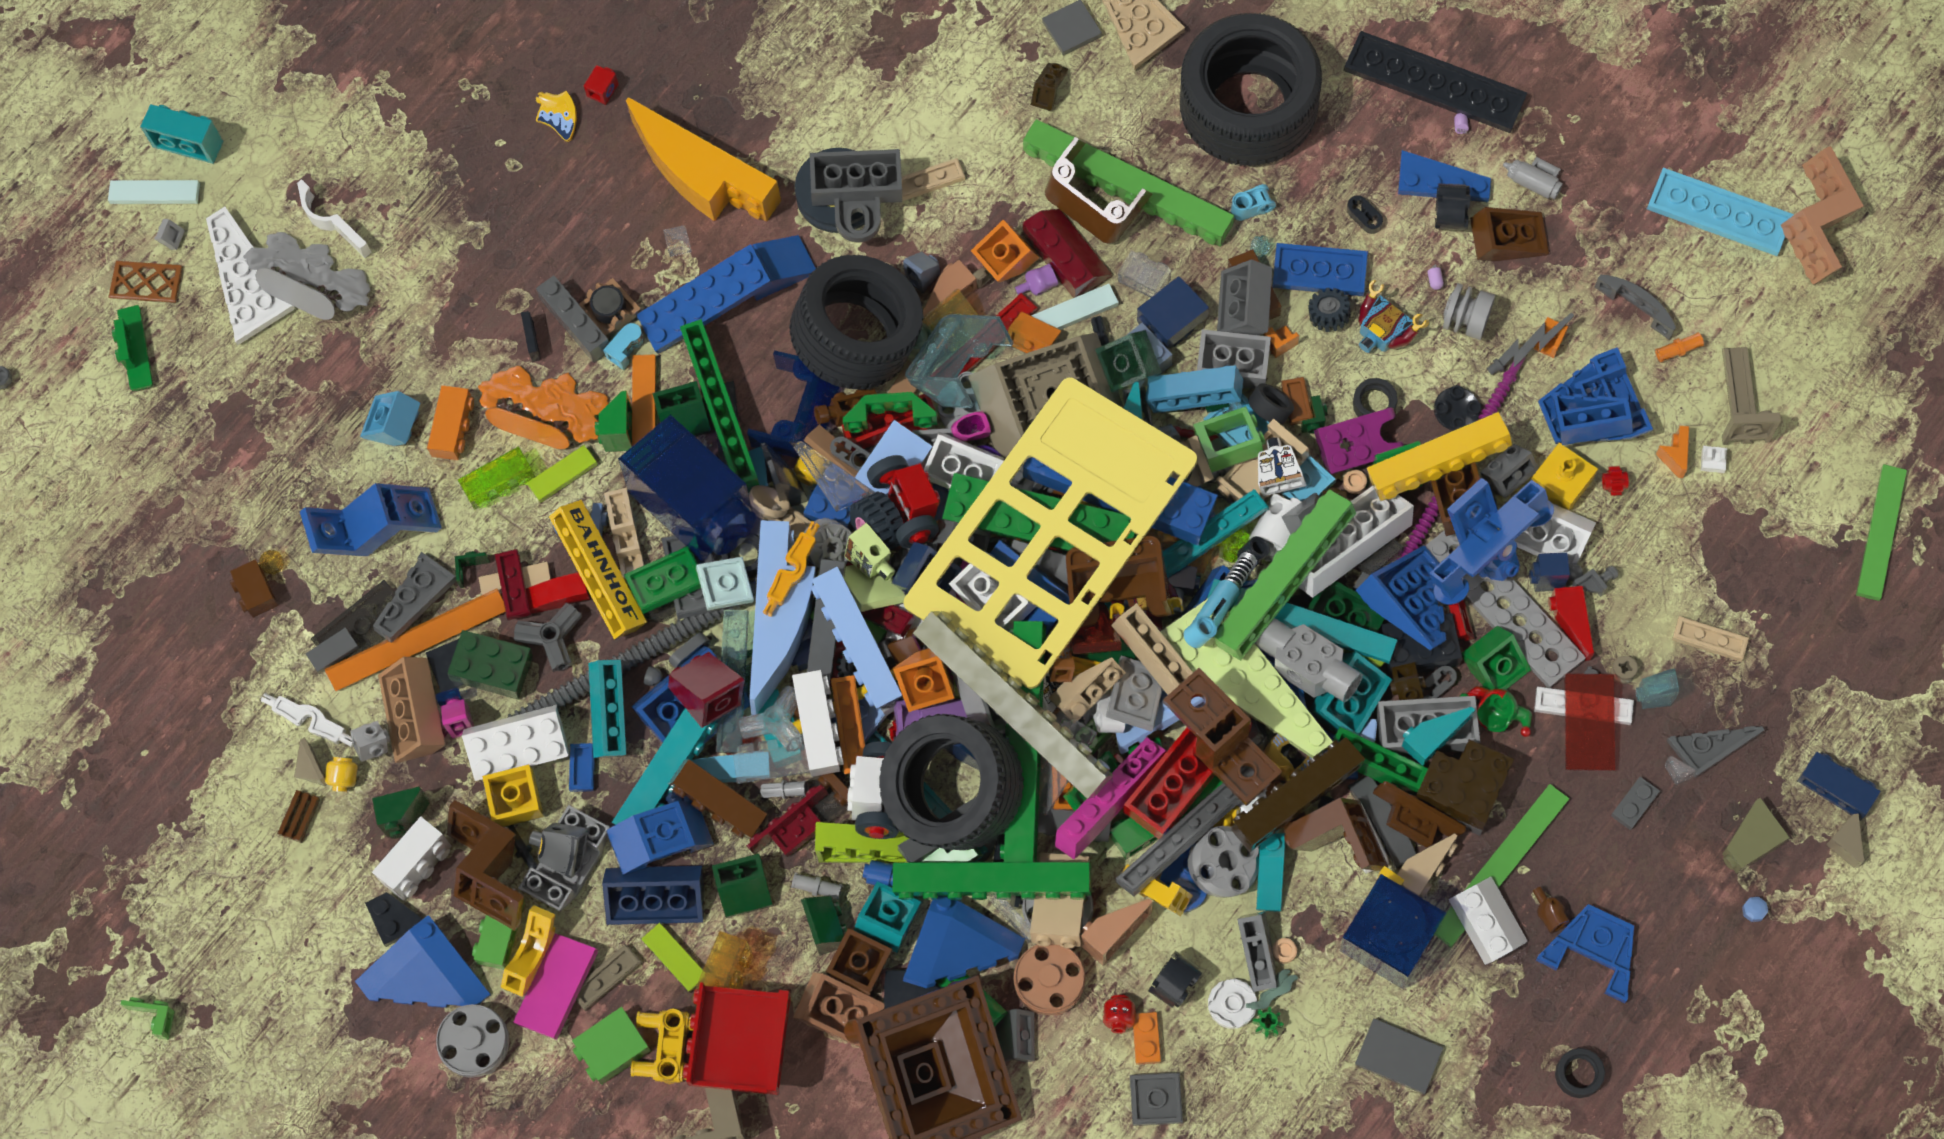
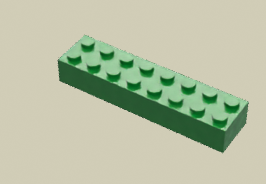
M954 473L942 519L959 523L989 481ZM1015 488L1049 510H1053L1061 500ZM997 501L977 529L1031 542L1041 526L1003 501ZM1079 504L1068 521L1104 543L1117 541L1131 522V518L1124 514ZM1131 531L1126 539L1135 538L1136 534ZM1057 537L1049 547L1068 552L1074 546Z

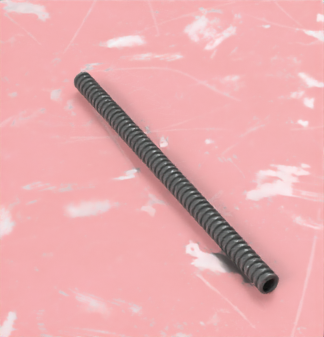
M806 560L807 566H815ZM757 576L754 577L753 581L749 580L754 598H756ZM741 605L725 607L722 610L683 618L681 621L679 619L676 624L671 623L669 628L665 626L663 631L658 630V634H651V638L648 639L646 637L644 638L645 641H639L638 645H631V649L626 648V652H619L617 657L615 655L612 656L611 660H621L623 675L625 674L624 671H630L632 666L637 667L638 663H644L643 660H650V656H657V652L662 653L663 649L666 648L668 650L670 645L673 644L675 646L677 641L682 642V638L686 637L687 639L691 633L694 635L696 634L695 631H702V627L705 626L707 628L709 623L714 624L716 619L721 620L722 616H728L727 613H734V609H741ZM589 670L584 675L581 673L579 678L574 677V681H567L565 686L563 684L560 685L558 690L554 688V692H547V696H540V700L535 699L532 704L529 702L527 707L524 708L522 706L520 711L515 710V714H508V717L557 705L559 711V707H566V703H573L572 700H578L581 695L584 697L586 692L590 693Z

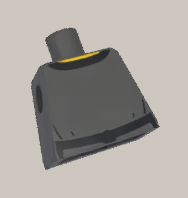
M552 823L543 832L534 830L530 835L529 843L540 847L538 854L540 863L568 878H572L582 870L589 829Z

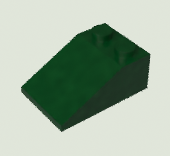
M1337 581L1314 596L1307 609L1376 633L1385 619L1372 610L1357 592Z

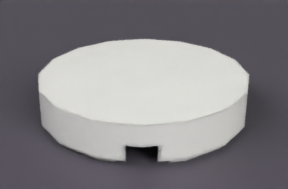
M1230 979L1219 982L1211 990L1208 998V1010L1212 1019L1220 1026L1228 1029H1238L1247 1025L1254 1018L1256 1010L1246 1008V1003L1257 1002V998L1252 988L1246 982Z

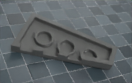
M423 552L418 556L415 566L411 567L408 571L407 578L402 586L399 585L395 591L392 601L388 602L373 625L374 631L391 643L456 582L455 575Z

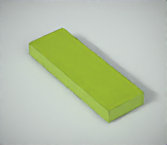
M583 445L527 482V485L541 503L598 464L585 445Z
M660 923L641 938L689 993L708 977Z

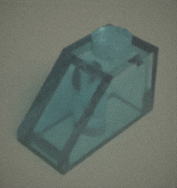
M1669 669L1646 677L1636 687V698L1638 702L1641 701L1642 709L1671 706L1679 693L1675 669Z

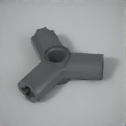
M565 603L547 623L541 624L518 620L514 630L515 642L543 645L552 671L566 670L572 665L564 642V637L582 618V615L572 605ZM549 633H556L553 639H546Z

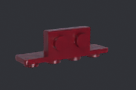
M822 784L818 787H812L807 791L806 797L799 802L791 804L784 815L774 818L769 823L767 829L762 833L759 832L752 836L749 841L750 843L746 845L753 854H756L774 840L787 857L790 856L816 834V822L821 821L811 808L829 794Z

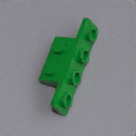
M139 305L118 309V319L113 320L115 329H112L114 342L118 346V349L115 350L116 359L127 370L131 391L150 388L153 386L141 308Z

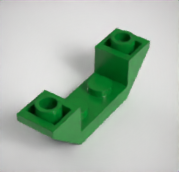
M912 392L864 395L843 417V425L845 431L859 433L863 430H868L867 412L873 414H882L885 411L903 413L913 409L914 426L930 428L933 425H937L936 411Z

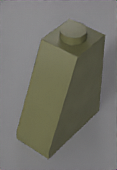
M1761 798L1757 799L1751 806L1722 853L1725 864L1729 869H1733L1736 874L1784 845L1790 838Z

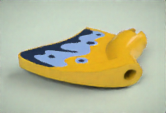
M567 91L558 95L539 92V98L536 97V102L541 104L536 122L550 126L563 140L570 142L577 122V111L574 101Z

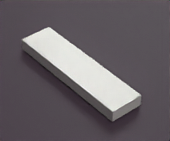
M1537 687L1534 712L1631 725L1634 700Z

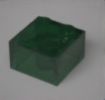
M1146 330L1130 333L1095 349L1111 392L1133 386L1134 382L1140 383L1162 373Z

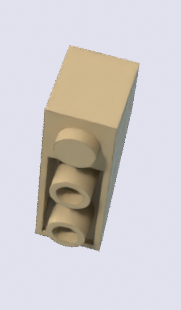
M1111 657L1072 677L1071 682H1064L1049 697V700L1075 724L1126 672Z
M1453 834L1406 860L1397 874L1405 880L1401 889L1403 893L1416 901L1421 895L1426 897L1432 887V884L1429 883L1433 875L1436 877L1440 875L1445 867V864L1442 863L1445 856L1451 857L1458 845L1454 842L1458 835Z

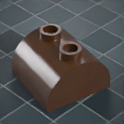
M848 928L826 973L831 978L866 995H870L892 949Z

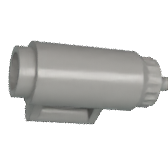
M1536 157L1532 164L1515 160L1513 163H1503V166L1508 170L1507 176L1513 182L1547 199L1552 198L1555 200L1563 186V183L1559 182L1557 178L1561 169Z

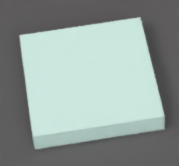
M743 557L697 564L696 570L707 611L752 603L754 601Z

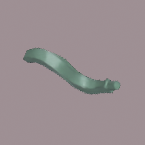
M1288 969L1278 972L1276 975L1278 987L1262 992L1259 1001L1246 1003V1008H1251V1010L1268 1008L1275 997L1291 990L1292 982L1297 980L1298 976H1287L1290 973Z

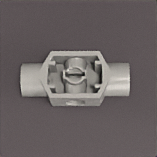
M1274 618L1255 643L1257 647L1275 658V670L1281 677L1312 697L1328 692L1342 702H1346L1355 693L1363 677L1362 673L1342 661V648L1304 624L1292 629Z

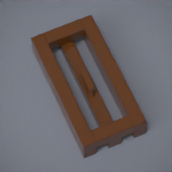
M296 790L277 834L302 843L320 802L319 797ZM302 798V801H301V803H300V805H299V808H298V810H297V812H296V814H295V817H294V819H293V821H292V823H291V826H290V828H289V830H288V833H287L286 831H287V829H288V827H289V824H290V822H291V820H292V818H293V815H294V813H295V811H296V809H297V806H298V804H299V802H300V799ZM309 800L311 801V803L305 814L302 824L298 830L297 835H293Z

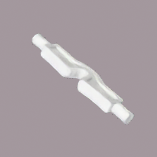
M267 693L263 694L264 697L261 698V702L271 706L274 713L286 718L294 725L301 726L308 717H312L310 727L308 728L310 733L335 744H339L341 741L353 747L352 738L346 734V730L327 720L317 708L311 705H298L282 696L275 698Z

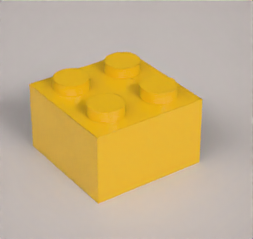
M529 764L482 776L491 820L505 827L544 817L535 774Z

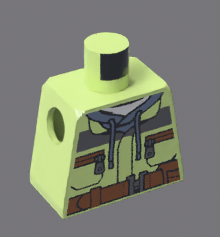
M867 523L848 537L844 557L866 577L872 579L879 574L887 581L896 572L888 564L891 555L889 548Z

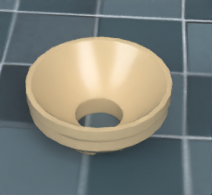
M754 486L748 496L755 515L763 520L783 517L790 507L787 499L779 501L776 490L768 486Z

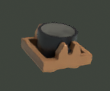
M613 278L604 285L597 283L594 291L589 289L586 295L587 298L579 304L607 339L641 312V308Z

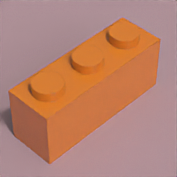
M441 385L427 446L431 457L459 460L460 453L464 452V433L469 430V411H472L474 408V397L471 396L469 389Z

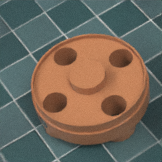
M1052 944L1049 946L1035 945L1028 949L1016 964L1014 970L1016 994L1021 1002L1033 1012L1042 1015H1062L1071 1009L1083 994L1085 971L1082 962L1069 948ZM1039 951H1045L1049 957L1044 961L1036 959L1035 955ZM1069 967H1077L1080 971L1077 976L1071 977L1066 973ZM1024 981H1028L1033 985L1029 991H1022L1019 986ZM1054 997H1060L1064 1003L1060 1007H1053L1050 1001Z

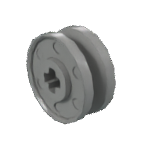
M823 518L814 521L820 527L814 536L816 543L807 560L820 568L821 559L847 563L849 560L844 555L848 537L851 535L850 530L834 519Z

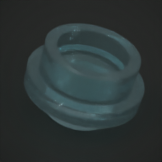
M1264 235L1255 236L1251 243L1250 250L1253 249L1258 258L1266 255L1269 251L1270 242H1268V237Z

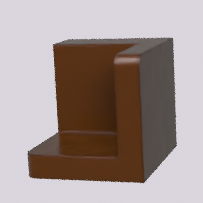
M918 627L909 629L905 638L888 644V649L896 665L914 653L927 649V646L913 634Z

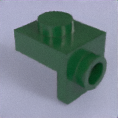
M1320 395L1311 396L1310 398L1313 418L1302 420V433L1314 434V430L1325 427V416H1328L1326 403L1321 402Z

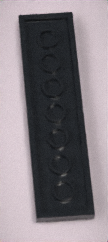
M1360 31L1343 70L1451 112L1464 114L1470 119L1511 133L1528 93Z

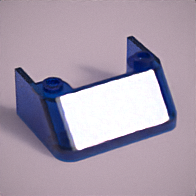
M774 350L773 356L777 369L791 372L798 380L807 382L794 422L788 420L778 421L773 426L771 434L748 429L747 434L751 447H761L760 444L765 442L779 454L799 458L803 452H812L814 450L804 441L806 436L819 425L815 419L814 407L824 404L830 406L831 398L840 393L841 387L820 379L804 365L798 356ZM829 420L828 423L820 425L828 431V427L831 420Z

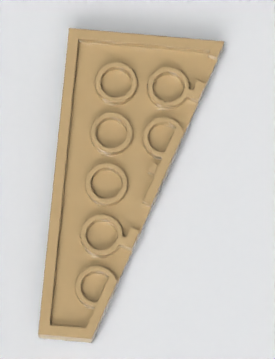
M1102 0L1134 70L1185 32V27L1158 0Z

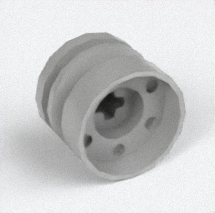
M1457 283L1445 307L1443 329L1449 330L1452 321H1455L1454 332L1458 333L1462 324L1467 325L1466 336L1481 340L1496 295L1481 290L1476 299L1471 298L1472 287H1468L1464 296L1461 295L1463 284Z

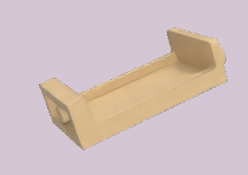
M1275 419L1267 425L1268 431L1263 435L1265 443L1268 439L1277 437L1280 438L1282 446L1291 445L1299 466L1310 456L1308 447ZM1267 443L1262 445L1263 451L1268 450ZM1258 457L1235 464L1223 478L1219 476L1216 479L1217 490L1224 497L1228 498L1230 496L1234 501L1239 500L1253 489L1258 492L1264 502L1271 497V495L1263 496L1258 485Z
M1040 853L1039 862L1090 863L1089 856L1079 855L1074 860L1067 854ZM1036 896L1030 928L1032 943H1036L1039 946H1049L1052 944L1060 945L1064 948L1080 947L1085 899L1073 900L1070 899V896H1061L1059 900H1048L1046 896Z

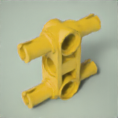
M677 1009L662 1010L659 1014L637 1013L636 1027L658 1028L659 1037L656 1060L654 1062L632 1061L631 1076L653 1077V1080L666 1084L681 1083L686 1080L683 1078L686 1037L689 1030L693 1031V1029H690V1013L681 1012ZM671 1018H680V1023L678 1024V1026H668V1022ZM670 1065L675 1067V1071L671 1076L663 1075L665 1067Z

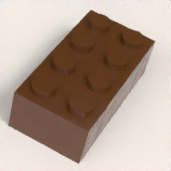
M1475 462L1465 465L1458 471H1451L1442 475L1439 479L1431 481L1445 536L1456 534L1447 509L1480 480Z

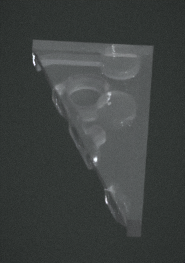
M804 442L796 443L794 449L836 512L848 508L853 503L875 493Z

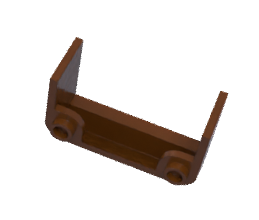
M1074 137L1053 166L1045 188V196L1048 201L1100 241L1106 244H1114L1120 239L1147 203L1152 193L1142 188L1130 206L1122 201L1115 200L1110 202L1104 210L1069 184L1076 173L1072 161L1086 144L1081 139Z

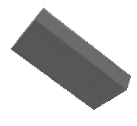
M344 628L307 652L306 656L316 671L321 674L326 668L341 661L359 649L347 629Z

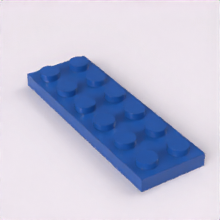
M750 244L637 314V317L652 347L659 354L683 339L680 326L702 319L705 326L767 288L773 282L754 246Z

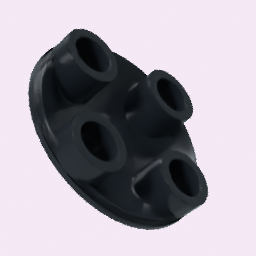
M1454 385L1442 391L1434 403V414L1437 421L1443 427L1452 431L1476 422L1480 415L1481 404L1471 391L1460 385Z

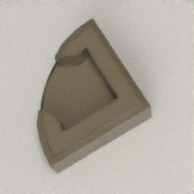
M985 267L972 274L977 280L978 289H981L993 278Z

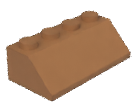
M402 657L378 675L395 763L431 755L445 746L428 659Z

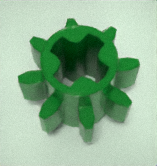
M1271 1007L1264 1013L1259 1009L1257 1013L1260 1018H1255L1252 1021L1253 1024L1258 1025L1255 1034L1260 1032L1265 1034L1264 1038L1266 1040L1270 1034L1277 1037L1278 1031L1276 1027L1282 1028L1284 1023L1278 1022L1281 1013H1272ZM1266 1018L1270 1019L1272 1023L1270 1028H1266L1265 1023H1263Z

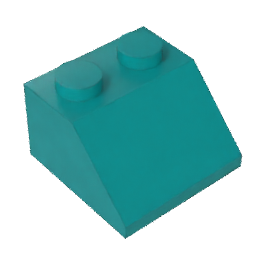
M877 881L858 915L854 931L898 953L921 901L915 898L913 900H901L899 896H895L891 887Z

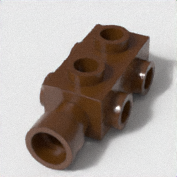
M857 389L855 393L848 395L845 392L837 393L831 398L830 406L824 404L814 407L817 423L824 424L834 419L836 426L841 427L843 425V417L864 395L876 394L875 389Z

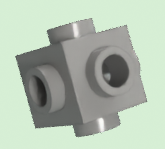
M378 721L350 730L352 745L361 762L379 757L388 752L387 742H390V737L386 728L382 729Z

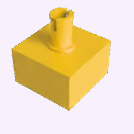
M1559 442L1532 476L1531 480L1546 490L1548 500L1551 503L1570 511L1594 480L1598 468Z

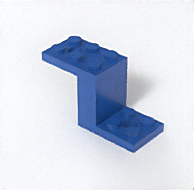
M375 483L343 510L305 507L300 511L312 553L369 556L400 530L437 533L442 529L430 489L426 487Z

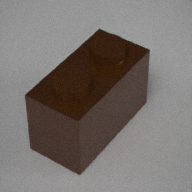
M256 559L230 571L233 578L230 580V584L235 593H240L242 599L238 600L244 613L248 611L254 618L279 606L263 569Z

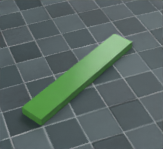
M1885 464L1881 467L1856 596L1880 601L1882 597L1907 472L1905 469Z

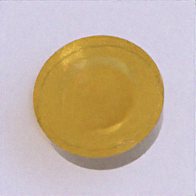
M268 550L260 556L259 564L265 573L276 574L282 570L284 559L278 551Z

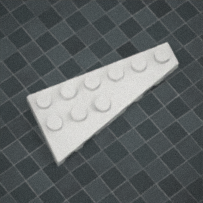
M223 207L207 217L206 221L215 251V259L219 268L225 301L230 314L229 318L234 331V339L236 344L239 345L295 310V307L271 296L259 286L255 277L257 270L250 269L247 260L243 258L253 246L226 207Z

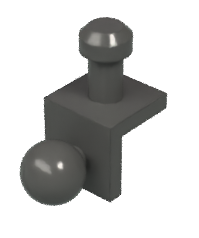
M1569 565L1570 575L1568 579L1574 581L1572 587L1583 586V591L1598 593L1600 597L1607 590L1608 586L1605 583L1610 579L1615 580L1619 576L1617 568L1611 565L1601 575H1598L1594 569L1583 575V569L1580 565Z

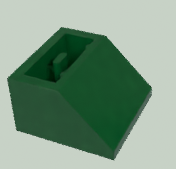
M697 381L652 393L667 444L711 432Z
M759 853L712 865L717 890L726 918L773 906L763 862Z

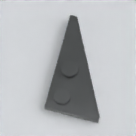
M1750 726L1738 730L1729 731V729L1709 731L1706 734L1693 733L1690 736H1671L1667 739V742L1696 778L1764 732V728L1762 726Z

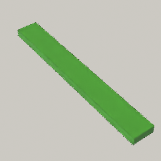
M1549 784L1465 890L1489 877H1492L1499 888L1569 801V798ZM1451 906L1431 933L1449 947H1452L1465 931V928Z

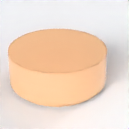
M1350 470L1345 474L1343 487L1348 493L1359 494L1366 488L1367 478L1362 471Z
M1288 938L1277 940L1272 948L1274 959L1281 964L1292 962L1297 954L1296 944Z

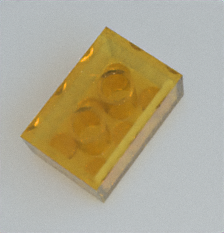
M719 930L695 989H699L700 982H703L705 986L741 989L744 982L743 972L745 968L749 969L754 956L751 954L752 950L748 942Z

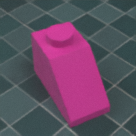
M453 699L448 701L446 705L441 706L443 725L453 739L461 737L464 729L474 727L469 706L464 699Z

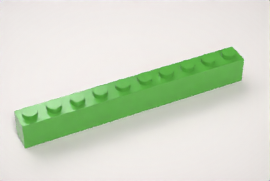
M1036 119L1023 139V150L1033 158L1038 157L1053 167L1074 137ZM1087 143L1072 161L1076 169L1075 176L1083 179L1090 186H1097L1103 189L1110 196L1116 195L1122 198L1129 205L1142 188L1152 193V196L1142 208L1147 214L1161 217L1166 223L1177 225L1183 228L1186 233L1190 235L1195 234L1203 238L1208 244H1216L1221 247L1233 227V214Z

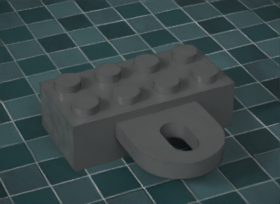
M900 149L810 153L812 206L835 205L836 229L844 239L856 243L872 239L878 233L881 225L880 203L902 202ZM855 212H861L865 217V226L861 230L852 228L851 216Z

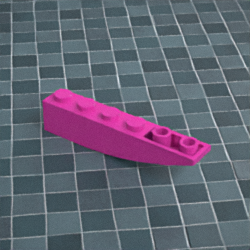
M1146 737L1113 771V777L1094 798L1086 799L1057 829L1055 847L1075 860L1120 812L1125 802L1164 756L1166 750Z

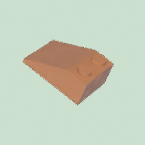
M1146 899L1098 917L1093 923L1089 921L1081 930V947L1104 966L1151 915L1153 901Z
M813 972L793 1018L850 1043L844 1034L846 1023L850 1019L864 1017L883 1010L884 1003L823 973Z

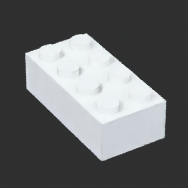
M821 670L792 675L811 776L840 772L839 765H843L844 762L841 748L835 745V741H839L836 723H831V718L835 717L832 700H827L826 696L831 694L827 676H822Z
M557 705L464 729L462 734L475 781L483 779L482 776L528 764L534 766L568 757L569 747Z

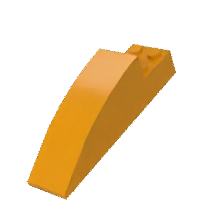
M627 98L626 103L632 122L653 163L667 181L688 202L713 221L717 219L728 202H730L738 209L743 208L747 210L753 218H761L767 222L781 202L778 183L775 179L633 99Z

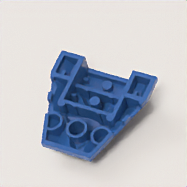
M1618 347L1595 355L1590 359L1589 364L1581 370H1576L1570 379L1563 384L1560 383L1538 401L1555 444L1561 443L1554 409L1553 392H1560V395L1569 396L1582 394L1583 397L1591 398L1606 396L1628 399L1633 433L1590 441L1632 439L1653 431L1645 409L1641 408L1629 381L1626 365Z

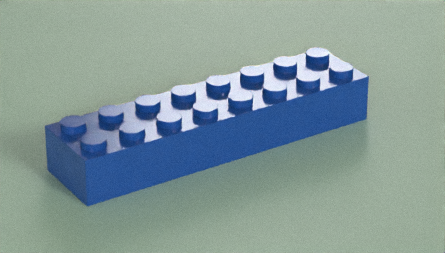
M1033 457L1028 458L1024 464L1023 478L1064 494L1072 485L1070 480ZM1170 477L1167 483L1173 486L1177 479ZM1183 482L1151 528L1198 546L1214 509L1217 495ZM1087 494L1082 500L1105 510L1123 514L1093 494Z

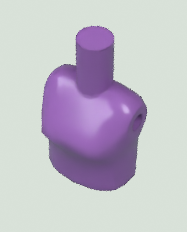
M1047 264L1041 268L1028 271L1025 275L1026 282L1014 288L1017 295L1030 290L1035 296H1039L1059 284L1050 264Z

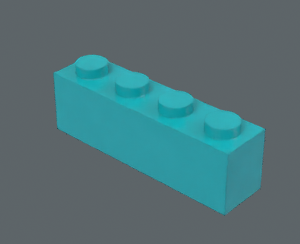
M597 660L590 662L588 666L593 758L626 755L621 660Z

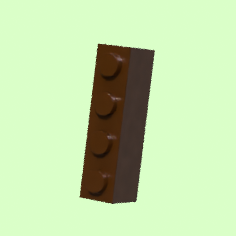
M689 759L683 761L668 783L673 787L671 790L673 793L681 798L686 796L693 801L691 803L692 806L701 812L707 810L712 814V820L722 826L724 823L732 828L730 832L740 839L744 837L752 838L767 813Z

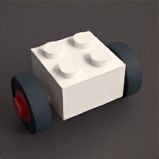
M872 742L865 745L863 757L857 756L856 765L851 764L848 811H852V820H856V832L868 838L890 839L897 836L899 832L898 828L894 827L892 820L888 818V814L882 812L883 804L879 788L882 760L889 745L892 744L891 742Z

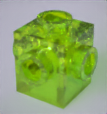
M1239 529L1216 546L1220 547L1219 557L1227 562L1235 563L1238 559V550L1249 541L1250 534H1247L1243 529Z

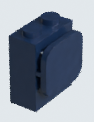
M1180 276L1137 308L1138 324L1143 323L1167 349L1177 346L1193 333L1195 327L1209 316V307Z

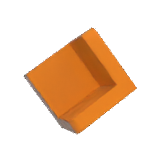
M1547 317L1545 320V334L1559 322ZM1565 325L1540 352L1554 358L1566 335L1568 326ZM1538 342V343L1535 345V347H1534V350H1536V351H1538V352H1539V342Z
M1283 326L1277 331L1270 327L1268 332L1263 334V336L1271 337L1269 350L1275 358L1299 343L1298 333L1292 334L1287 326Z

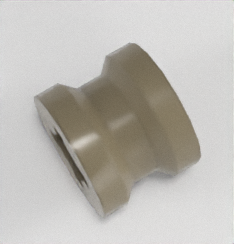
M1629 656L1617 658L1611 668L1613 680L1619 684L1631 682L1638 669L1636 661Z

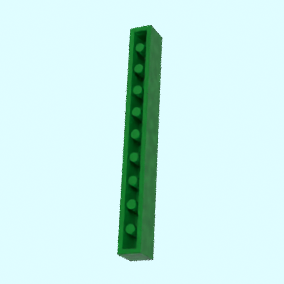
M1014 621V627L1010 628L1009 633L1034 649L1041 648L1046 641V626L1043 621ZM1045 653L1043 654V656H1042L1041 659L1039 660V662L1042 663V664H1044V665H1045ZM1044 679L1039 686L1033 689L1022 685L1020 688L1024 692L1034 695L1039 700L1038 705L1043 709ZM1006 723L1005 736L1009 738L1010 745H1013L1018 759L1021 761V768H1023L1024 789L1022 790L1023 797L1021 798L1018 812L1014 820L1010 822V826L1002 834L1005 835V844H1001L1000 857L1004 859V862H1037L1041 754Z

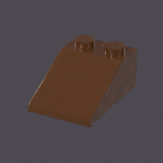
M1484 207L1470 218L1477 260L1504 261L1547 256L1549 254L1542 212Z

